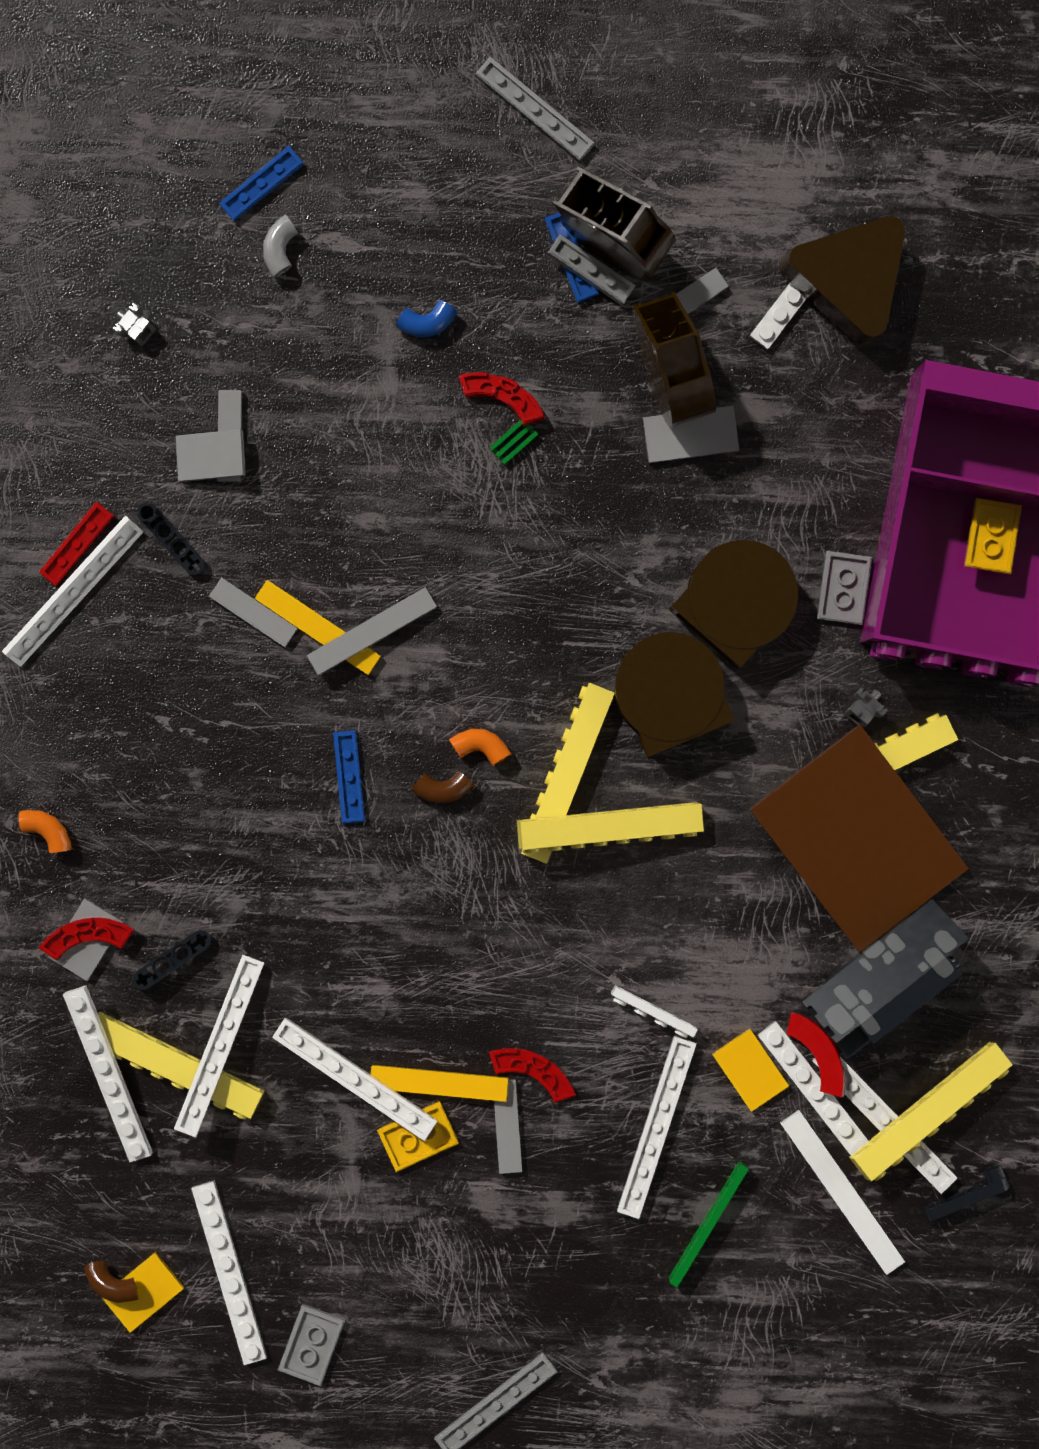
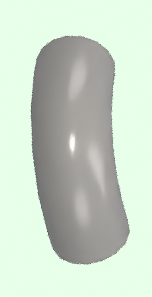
M286 214L269 228L263 242V258L273 278L282 275L292 267L286 255V246L288 241L297 235L298 232Z

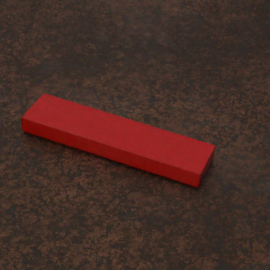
M95 502L41 568L39 573L58 587L115 516L98 502Z

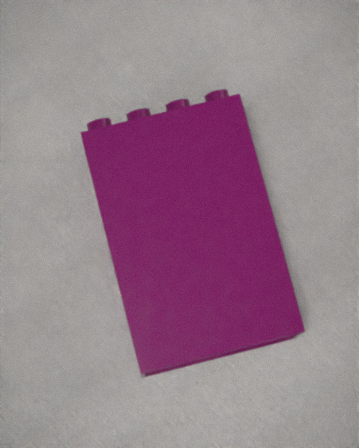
M925 360L910 375L860 643L871 645L870 657L897 661V658L904 659L905 652L917 654L916 666L942 670L943 667L950 668L951 661L962 663L960 674L987 679L988 676L996 677L997 671L1003 670L1007 671L1005 683L1024 687L1039 685V381ZM975 498L1022 505L1011 574L964 567Z

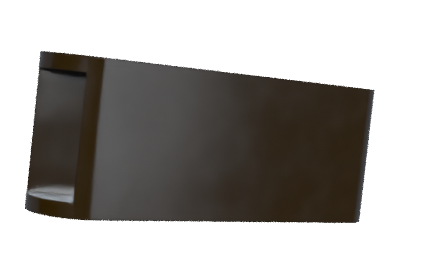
M887 216L795 246L780 259L779 271L781 275L853 342L859 344L866 343L873 337L881 335L887 327L905 237V226L897 217Z

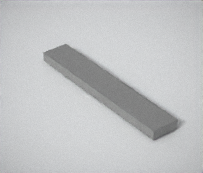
M489 57L475 73L477 78L579 162L583 160L595 145L591 139L493 58Z
M425 587L306 656L319 676L436 609L437 606Z
M541 1353L436 1435L434 1439L442 1449H460L555 1375L558 1370L545 1353Z

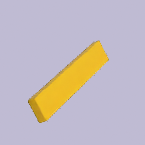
M268 580L254 598L323 645L346 633ZM366 648L346 661L369 675L381 656L370 648Z
M380 1065L371 1066V1075L394 1091L507 1101L509 1078Z

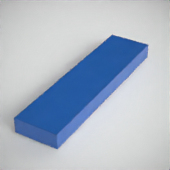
M288 146L224 198L219 205L235 222L300 169L304 163L292 148Z
M559 212L545 217L553 243L561 234L580 247L579 242L562 225ZM563 266L577 304L599 296L595 287Z
M356 730L333 732L342 824L365 821Z

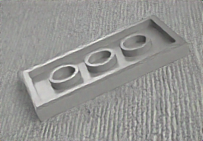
M734 406L718 407L713 414L673 427L667 425L662 415L643 417L648 463L740 451Z

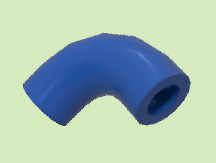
M439 300L434 309L427 315H419L409 308H405L395 327L404 333L418 338L432 337L443 332L452 323L458 311L442 300Z

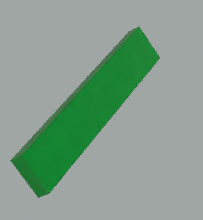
M740 1161L735 1166L671 1272L669 1281L673 1286H679L749 1170L748 1166Z

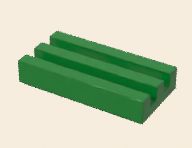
M520 420L489 447L503 465H506L538 436V433L533 430L530 424L524 426L525 428L500 451H497L496 448L522 426ZM529 431L531 435L504 458L502 455Z

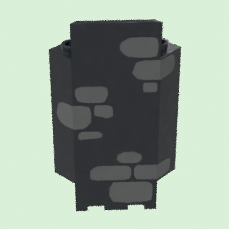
M931 899L911 916L905 917L821 982L823 986L802 1002L825 1033L831 1037L839 1051L849 1059L869 1042L876 1043L962 975L958 970L961 966L949 954L967 941L969 937Z

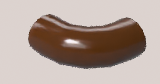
M457 771L453 777L445 781H436L425 773L412 787L411 791L428 802L446 804L460 800L474 788L475 784L460 771Z
M95 1261L84 1267L91 1289L101 1298L115 1303L139 1300L134 1277L123 1280L114 1278L108 1270L106 1261Z

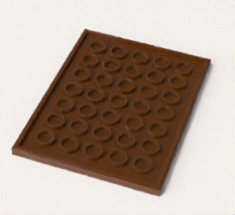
M857 725L749 809L859 953L969 869L861 725Z

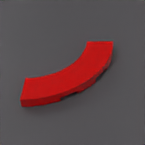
M483 372L458 375L465 399L488 397L501 401L517 414L523 426L545 420L543 411L535 398L515 381L504 376L499 377Z
M84 918L58 928L38 948L56 961L70 948L87 941H103L122 949L135 929L125 923L109 918Z
M791 1012L786 1035L801 1041L814 1055L820 1070V1092L844 1097L845 1070L835 1043L816 1022L802 1014Z
M504 1048L489 1052L496 1074L517 1072L532 1076L548 1090L554 1103L576 1096L566 1075L544 1056L518 1048Z

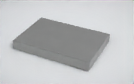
M243 430L176 436L179 482L246 476Z
M826 551L816 619L863 625L872 557Z
M84 898L69 922L84 918L102 917L124 923V921ZM87 941L70 948L58 961L51 956L48 957L88 981L111 943Z
M302 1304L278 1371L321 1386L345 1319Z

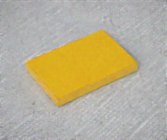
M975 498L964 567L1011 574L1022 505Z
M750 1028L712 1053L751 1112L789 1087Z
M440 1101L422 1109L438 1120L425 1141L396 1121L377 1129L396 1172L459 1144Z
M156 1252L123 1278L130 1279L134 1277L139 1297L138 1301L115 1303L103 1299L130 1333L184 1289L182 1283Z

